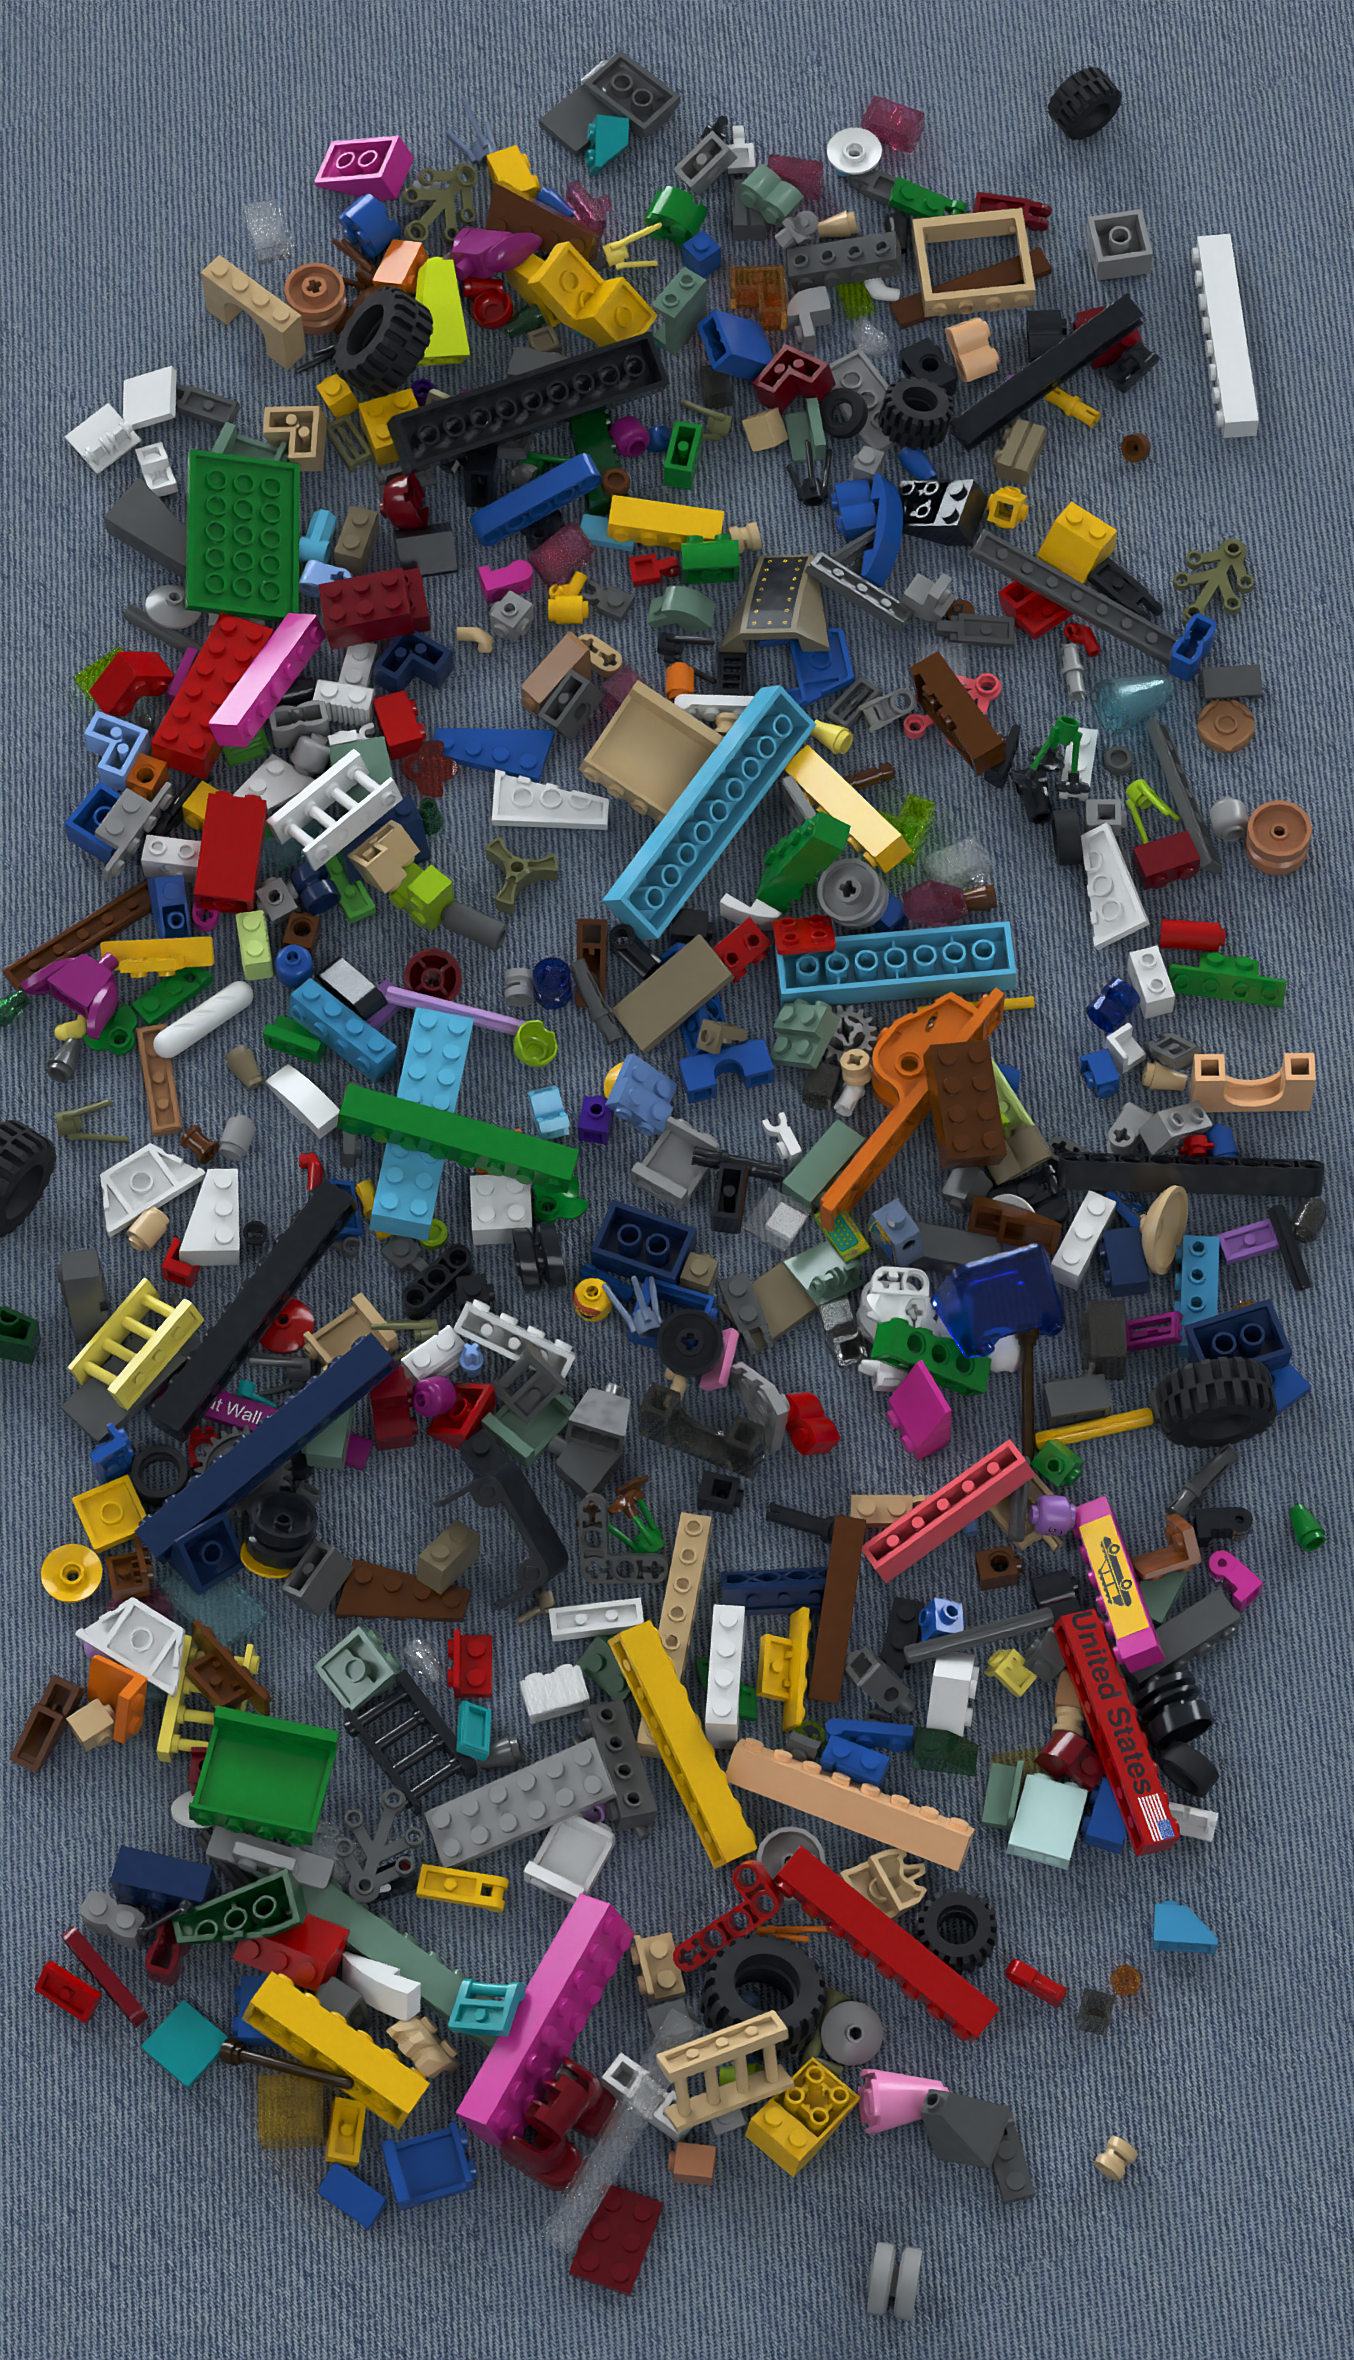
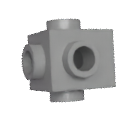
M509 590L500 602L494 603L489 612L492 631L502 639L507 638L515 643L520 635H525L530 629L531 622L534 619L533 604Z
M272 877L260 884L261 888L256 891L260 898L255 901L259 910L264 911L265 916L268 914L275 925L288 920L291 912H302L296 901L299 894L291 881L286 883L282 877L278 879Z

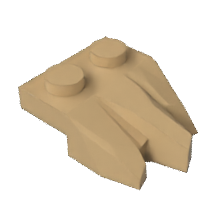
M899 1848L888 1849L872 1855L867 1862L838 1874L839 1877L893 1921L920 1903L927 1891L924 1886L914 1883L925 1874L924 1863L905 1864L903 1860L907 1856V1852Z
M415 2015L407 2022L400 2020L386 2030L398 2043V2049L404 2055L411 2058L417 2069L429 2078L434 2079L443 2070L452 2073L461 2065L455 2058L458 2054L456 2049L446 2039L443 2042L435 2034L438 2028L427 2016L422 2018Z

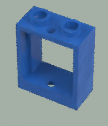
M646 1276L641 1291L646 1306L652 1310L649 1277ZM655 1279L658 1299L708 1313L715 1321L717 1320L719 1309L715 1308L714 1296ZM638 1300L631 1316L632 1319L635 1318L634 1312L640 1309ZM629 1326L627 1327L628 1341L657 1350L658 1334L647 1338H639L637 1333L631 1334ZM694 1339L692 1344L685 1342L686 1348L692 1350L693 1346L696 1347L697 1342Z

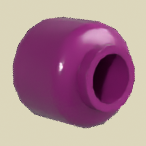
M635 416L619 418L612 424L609 430V437L614 439L616 450L623 457L639 456L646 450L649 444V433Z
M435 1375L421 1379L414 1384L411 1400L415 1410L420 1415L435 1417L447 1413L453 1408L456 1402V1391L448 1378Z

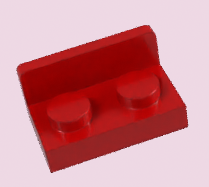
M454 1630V1639H448V1658H453V1669H448L447 1684L448 1687H453L455 1698H492V1635H461L460 1630Z

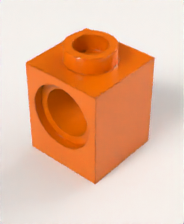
M140 753L126 779L127 788L152 802L170 777L167 762ZM145 779H151V781L147 783L141 782Z

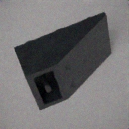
M974 479L901 481L898 492L903 510V534L946 546L972 545L988 501Z

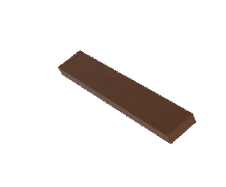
M1041 248L1029 251L1034 280L1050 275L1052 268ZM1020 255L932 287V294L1024 284ZM921 292L892 302L889 306L900 330L937 317L924 316Z
M147 879L2 969L4 977L17 994L21 995L24 993L20 982L60 959L76 958L81 954H86L100 945L101 942L108 940L151 913Z
M841 1515L835 1516L808 1700L839 1704L866 1519Z

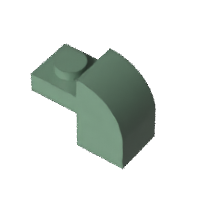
M683 586L666 587L664 596L651 599L647 624L652 628H658L676 623L689 634L706 630L712 626L716 603L695 589Z

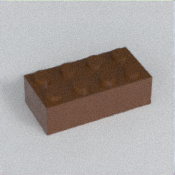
M989 1040L930 1045L924 1053L923 1059L941 1170L999 1165L1007 1155Z

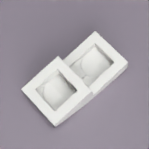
M162 442L135 449L145 483L157 497L178 492Z
M727 893L720 900V916L737 924L743 923L750 917L760 930L773 931L772 921L781 920V913L758 899H756L751 907Z

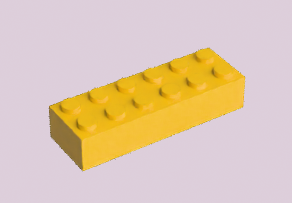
M271 1972L249 2002L242 2020L305 2065L351 2077L354 2080L353 2088L349 2090L339 2089L365 2105L367 2109L399 2131L430 2085L426 2081V2076L414 2067L409 2069L399 2062L400 2058L393 2051L386 2048L382 2050L375 2045L372 2037L362 2030L356 2031L346 2024L347 2020L335 2011L330 2013L320 2006L321 2002L314 1995L308 1992L303 1994L296 1989L290 1978L283 1974L277 1975Z

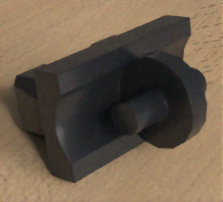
M1137 341L1131 348L1123 351L1122 356L1105 371V376L1113 382L1112 384L1122 393H1126L1159 362L1160 356L1149 351L1142 342Z

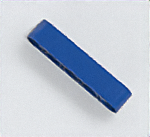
M586 453L579 454L478 510L470 517V524L480 544L486 547L492 546L592 491L600 485L602 477L592 457Z

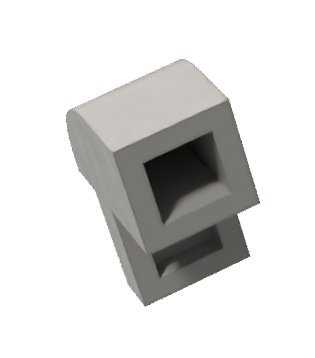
M825 286L809 288L798 292L790 300L787 307V332H795L797 343L802 342L804 352L815 351L813 327L831 324V306Z
M917 573L904 592L900 602L914 610V616L926 621L937 622V619H942L956 598L951 593L952 590L948 589L952 578L942 573L937 582L934 583L920 573Z

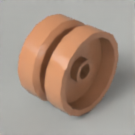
M313 262L296 268L286 279L284 287L286 304L301 315L303 332L311 335H322L332 332L347 312L345 285L339 272L327 264Z
M1283 800L1268 801L1257 807L1250 816L1245 839L1246 856L1255 868L1263 873L1274 876L1286 875L1299 869L1306 860L1312 833L1311 822L1305 811L1296 804Z

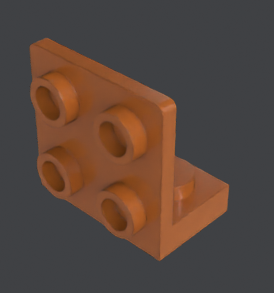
M1177 1513L1165 1517L1168 1527H1164V1534L1168 1544L1172 1546L1130 1558L1135 1573L1143 1580L1156 1581L1165 1577V1573L1175 1570L1176 1572H1185L1194 1568V1564L1202 1562L1194 1527Z

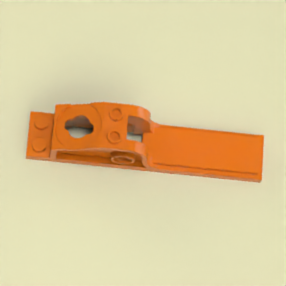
M995 987L989 995L984 994L975 1007L951 991L936 999V1003L914 1014L910 1012L895 1020L889 1029L885 1027L880 1032L872 1055L873 1071L871 1086L876 1099L889 1108L891 1112L820 1200L821 1230L824 1228L831 1233L835 1229V1218L838 1214L845 1210L848 1214L852 1211L932 1110L923 1055L929 1046L987 1040L1003 1020L1004 992ZM937 1014L938 1016L935 1018V1020L928 1025L931 1018Z

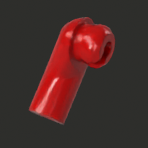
M1077 623L1065 625L1063 633L1068 640L1084 645L1089 657L1100 654L1101 648L1090 627Z
M315 1153L300 1154L299 1167L301 1169H308L307 1191H312L322 1183L323 1167Z

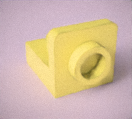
M1014 1648L996 1651L987 1662L989 1666L984 1671L988 1677L995 1676L1015 1697H1021L1038 1677L1023 1666L1025 1659Z

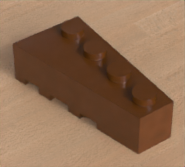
M939 651L909 667L917 702L977 776L1007 759L1004 749L1007 743L1003 735L999 731L995 732L986 714L978 708Z

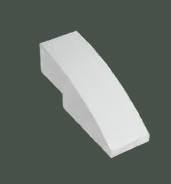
M289 1064L265 1081V1084L302 1124L305 1122L319 1139L337 1127L339 1108L308 1078Z
M349 1952L343 1953L342 1982L361 1993L365 2003L405 2022L420 2012L421 1983L400 1977L399 1968Z

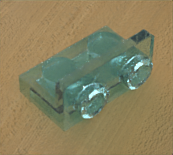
M314 819L302 828L314 840L324 832L319 822ZM274 835L265 840L263 851L281 872L296 864L305 855L302 850L305 847L293 837L284 844L279 843Z

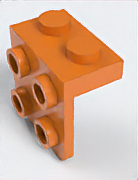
M95 1655L90 1661L87 1700L92 1702L98 1698L103 1706L107 1704L111 1706L116 1714L113 1740L124 1744L132 1734L136 1735L143 1724L148 1678L100 1655Z

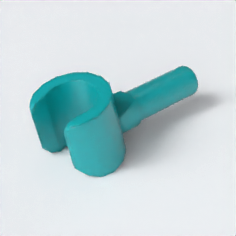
M249 1380L240 1381L237 1396L276 1408V1403L254 1393L256 1387L254 1382Z

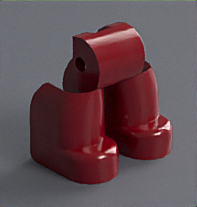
M565 2055L562 2057L563 2068L569 2070L572 2075L577 2077V2080L574 2081L562 2074L558 2081L551 2078L543 2084V2087L548 2090L544 2099L545 2104L537 2100L530 2102V2106L524 2116V2122L539 2131L532 2144L529 2145L515 2135L505 2138L500 2145L502 2158L507 2163L552 2191H565L572 2188L579 2181L582 2174V2158L579 2150L565 2139L571 2128L587 2138L600 2139L608 2136L616 2128L619 2121V2108L615 2097L601 2086L599 2079L593 2073Z

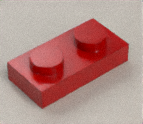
M49 1961L44 1965L34 1988L35 1991L83 2023H87L92 2019L102 1996L100 1992L53 1961Z

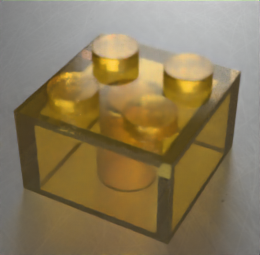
M291 2074L258 2076V2135L262 2149L326 2146L324 2083Z

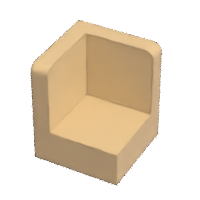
M778 407L754 413L742 420L753 452L775 447L788 439Z

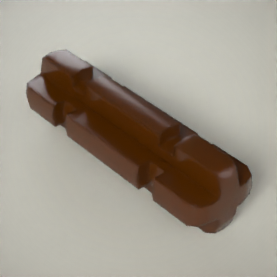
M891 763L879 765V769L873 767L854 773V777L848 775L842 778L853 789L861 790L879 784V780H883V782L894 778L895 773Z

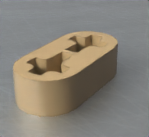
M584 634L578 637L587 647L591 645L593 648V652L590 650L592 670L605 678H614L621 673L623 664L621 654L592 634ZM605 661L608 663L615 661V666L608 665L605 667Z

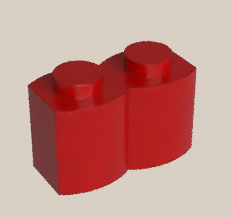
M811 1392L786 1394L790 1411L788 1412L785 1429L789 1431L791 1442L796 1450L804 1456L828 1453L840 1441V1436L834 1423L825 1416L819 1399Z

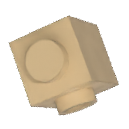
M98 1698L66 1718L70 1730L86 1753L97 1745L104 1746L113 1739L116 1714L109 1704L103 1706Z

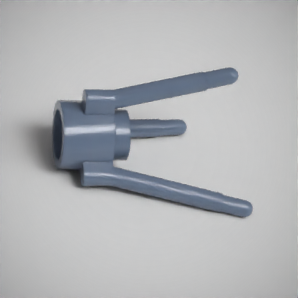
M462 97L461 101L478 139L473 142L471 151L451 130H447L446 134L469 157L472 164L478 162L480 166L485 167L487 166L486 155L498 151L490 122H484L487 138H485L466 97Z
M633 1276L631 1278L640 1309L634 1312V1319L630 1317L608 1285L603 1284V1290L628 1324L631 1334L637 1333L639 1338H647L659 1332L660 1325L663 1322L659 1313L654 1276H649L652 1310L646 1306L637 1277Z

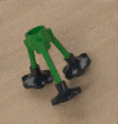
M1058 716L1056 724L1052 726L1042 748H1033L1032 765L1028 766L1023 774L1010 771L1009 776L1011 779L1025 789L1039 794L1041 789L1033 780L1038 773L1036 769L1040 766L1044 771L1050 773L1055 770L1062 771L1065 767L1063 762L1065 758L1058 752V745L1067 746L1070 745V742H1073L1071 770L1068 771V780L1055 782V787L1059 792H1068L1074 795L1089 793L1091 789L1089 784L1079 782L1080 772L1077 771L1079 746L1083 735L1078 731L1080 723L1069 716Z

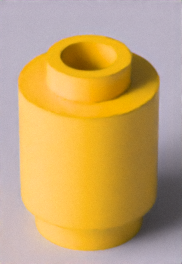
M582 595L555 596V599H548L549 622H556V624H583V618H589L588 601H583Z

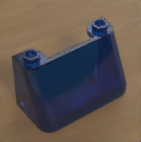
M1041 1243L1030 1244L960 1265L946 1277L930 1299L931 1305L966 1359L976 1356L980 1358L986 1357L995 1350L994 1345L999 1339L1039 1327L1040 1335L1055 1336L1063 1330V1324L1066 1321L1048 1254Z

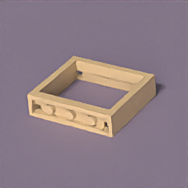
M1022 208L912 219V238L925 317H943L951 314H970L980 311L994 312L1000 309H1022V307L1035 306L1036 289ZM1016 234L1024 284L932 294L925 243Z

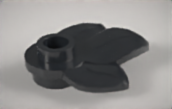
M556 510L523 528L520 532L526 536V544L534 553H545L550 550L552 544L567 541L572 536L574 528L568 525H561L562 514L559 510Z

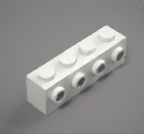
M474 1299L473 1303L466 1302L453 1329L454 1332L516 1362L523 1356L522 1352L528 1345H534L541 1351L542 1357L565 1379L576 1357V1354L571 1352L573 1346L559 1339H556L555 1343L544 1339L546 1333L532 1326H529L526 1330L516 1325L518 1322L516 1318L503 1312L499 1317L489 1312L491 1307L479 1300Z

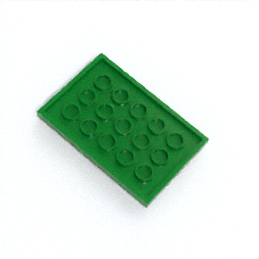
M190 449L187 455L185 610L214 614L225 613L231 616L282 622L288 613L299 614L300 464Z

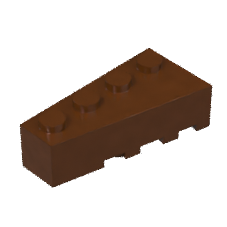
M505 181L495 182L485 230L511 232V234H536L542 238V244L537 250L550 253L556 244L569 241L588 263L596 261L601 233L536 200L533 196L512 187L511 184Z

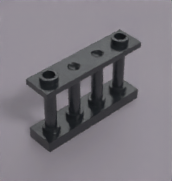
M403 1669L395 1675L397 1686L394 1688L395 1692L356 1718L349 1707L344 1709L345 1722L343 1726L353 1739L355 1737L359 1738L393 1786L404 1793L406 1797L405 1810L411 1809L417 1817L421 1814L419 1798L455 1773L456 1775L462 1773L466 1780L469 1781L478 1775L477 1764L472 1757L456 1752L457 1737L406 1669ZM403 1702L405 1704L409 1702L414 1709L412 1716L376 1741H373L364 1727L399 1703ZM426 1725L432 1733L430 1740L391 1765L382 1751L418 1726L424 1727ZM444 1749L450 1757L447 1760L448 1764L409 1789L400 1775L436 1750L442 1751Z

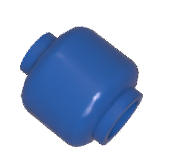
M295 944L287 945L276 954L274 961L277 978L282 984L287 987L298 988L309 978H312L314 972L311 954L306 948Z

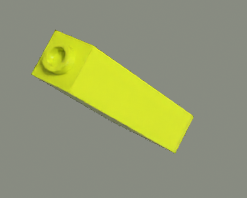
M432 257L418 270L415 300L430 310L433 318V334L430 335V344L425 349V355L417 366L462 364L470 355L454 262L453 259L443 260L442 257Z

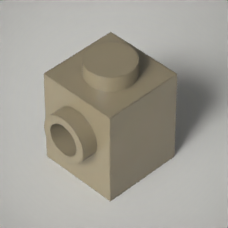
M690 1252L680 1276V1286L711 1295L719 1276V1261L707 1253L701 1252L696 1254Z

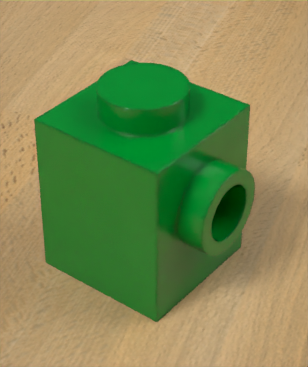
M1053 1439L1046 1442L1031 1462V1465L1054 1485L1063 1487L1068 1486V1484L1071 1486L1079 1479L1082 1474L1080 1468L1085 1461L1060 1440Z

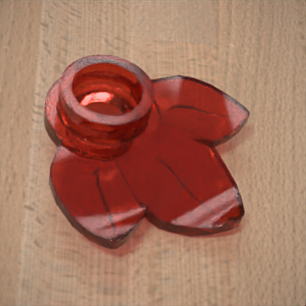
M430 740L423 743L417 753L408 755L402 763V771L405 777L410 781L416 782L418 790L429 797H442L444 793L442 782L452 779L460 770L456 762L442 755L444 752L443 741ZM420 763L422 765L421 771L413 772V765Z

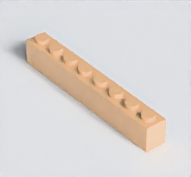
M741 1739L734 1746L725 1773L729 1783L955 1871H958L963 1865L975 1832V1828L969 1827L968 1822L956 1817L946 1818L939 1815L936 1809L928 1806L920 1808L910 1804L907 1798L900 1795L889 1796L880 1792V1788L868 1783L858 1784L851 1781V1777L844 1773L827 1772L822 1770V1766L818 1763L796 1760L787 1751L780 1749L773 1751L763 1747L764 1744L756 1739Z

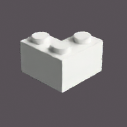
M953 1652L936 1658L925 1732L963 1737L964 1727H971L973 1708H968V1699H975L980 1668L974 1666L975 1655Z

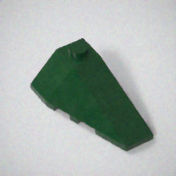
M285 1869L193 1907L189 1914L181 1913L174 1917L172 1922L177 1943L179 1946L272 1937L302 1925L308 1911L300 1883L288 1869Z

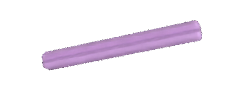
M389 986L385 995L387 1002L414 1010L416 1007L474 1018L473 1025L516 1036L519 1027L526 1022L394 986Z

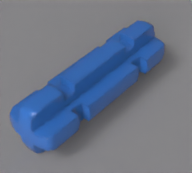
M585 1263L580 1270L579 1276L581 1278L601 1279L607 1283L615 1295L617 1294L618 1298L625 1302L632 1300L635 1294L634 1287L626 1283L622 1284L621 1280L602 1270L598 1271L597 1267L589 1263Z

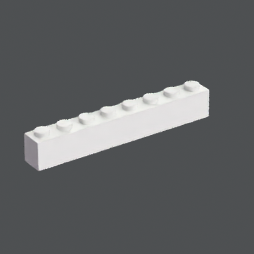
M1231 235L1197 236L1196 248H1192V263L1198 266V271H1195L1196 288L1201 287L1202 294L1198 295L1199 310H1204L1205 317H1202L1203 334H1208V340L1205 341L1206 357H1211L1212 364H1209L1210 381L1215 380V387L1212 388L1213 404H1218L1219 411H1216L1217 428L1222 427L1223 438L1256 436L1259 419Z

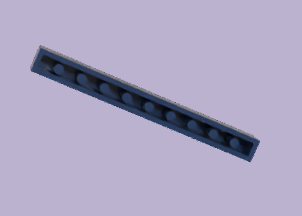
M372 1333L356 1339L351 1345L352 1349L343 1356L339 1355L331 1360L327 1370L319 1376L311 1377L304 1384V1389L296 1396L291 1395L281 1403V1408L273 1415L263 1417L253 1432L238 1438L233 1444L234 1448L225 1455L221 1454L214 1458L209 1465L210 1468L201 1475L197 1474L189 1479L185 1489L179 1494L169 1496L163 1502V1507L154 1515L149 1514L139 1522V1527L134 1532L163 1565L171 1558L173 1541L217 1513L221 1511L227 1512L399 1367Z

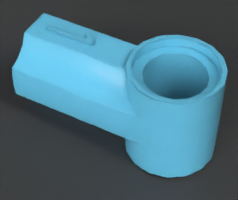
M323 509L313 512L306 536H302L299 542V561L307 563L309 560H317L324 564L328 563L331 552V539L337 524V516Z

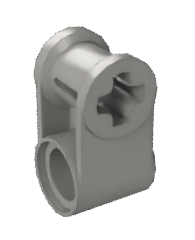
M901 688L883 697L879 696L858 706V709L863 711L870 726L868 731L871 733L911 712L916 705V698L912 691ZM897 695L904 697L907 704L904 710H900L895 705L894 701Z
M1131 1102L1126 1103L1108 1132L1107 1153L1133 1154L1143 1139L1138 1129L1153 1114Z

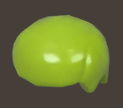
M529 1020L522 1024L513 1041L516 1056L530 1067L540 1068L547 1066L554 1060L558 1050L555 1033L545 1029L543 1022L540 1020Z

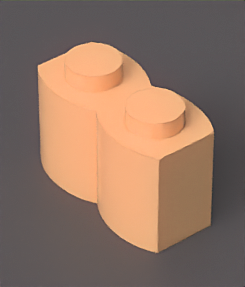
M973 318L945 329L946 338L962 382H970L998 371L999 357L995 348H991L988 338L991 334L985 321L982 322L981 318Z

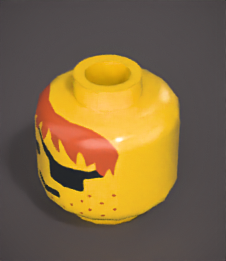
M584 1279L574 1289L573 1304L575 1312L585 1321H601L612 1310L613 1303L602 1288V1285L607 1283L601 1279Z

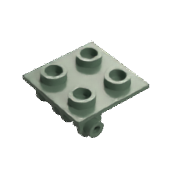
M828 1240L782 1263L818 1307L864 1285L859 1279L860 1272L863 1269L862 1264L858 1260L845 1262Z

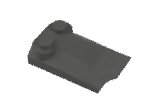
M621 50L611 59L602 60L581 79L584 88L619 117L629 118L630 130L638 137H648L655 133L672 117L681 102L679 94Z

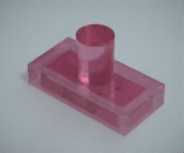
M579 180L570 182L565 198L566 203L576 210L575 216L579 222L598 231L602 237L607 221L604 212L612 209L610 197L602 195L592 198Z

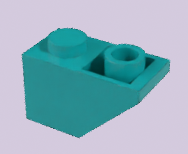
M597 114L593 122L588 124L587 140L591 141L590 149L586 153L585 163L586 166H589V176L597 175L623 153L628 145L629 118Z

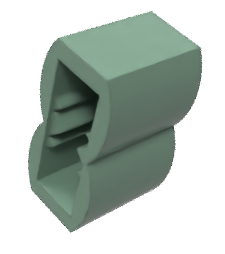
M761 164L741 184L737 194L745 206L759 211L768 223L778 227H782V221L787 217H791L796 212L804 197L796 187L786 181H782L773 170Z

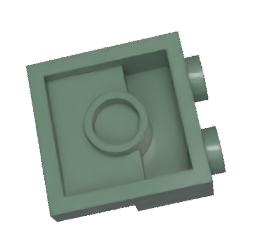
M796 998L793 1003L785 1002L773 1026L780 1034L770 1053L772 1063L780 1066L816 1070L840 1021V1018L831 1011L832 1007L823 1001H816L814 1005H810L805 1000Z
M361 1626L353 1630L313 1665L345 1709L349 1707L353 1714L373 1696H381L396 1683L395 1675L400 1672L399 1668L402 1666L400 1660L392 1652L387 1654L381 1647L384 1640L375 1629L369 1630Z

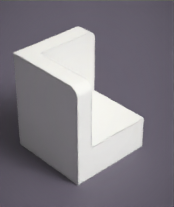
M1130 1023L1125 1024L1107 1036L1105 1042V1049H1109L1114 1065L1121 1074H1124L1146 1059V1053L1132 1037L1133 1026Z

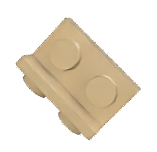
M671 1932L641 1939L640 1934L635 1935L634 1946H630L629 1949L633 1965L639 1964L642 1974L637 1976L640 1995L646 1994L649 2004L685 1996L686 1990L681 1970L673 1961L675 1946Z

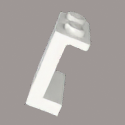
M581 1813L552 1825L533 1862L529 1861L524 1869V1880L574 1905L580 1893L589 1894L615 1845V1834L612 1833V1829L601 1822L593 1824L585 1820L584 1815Z

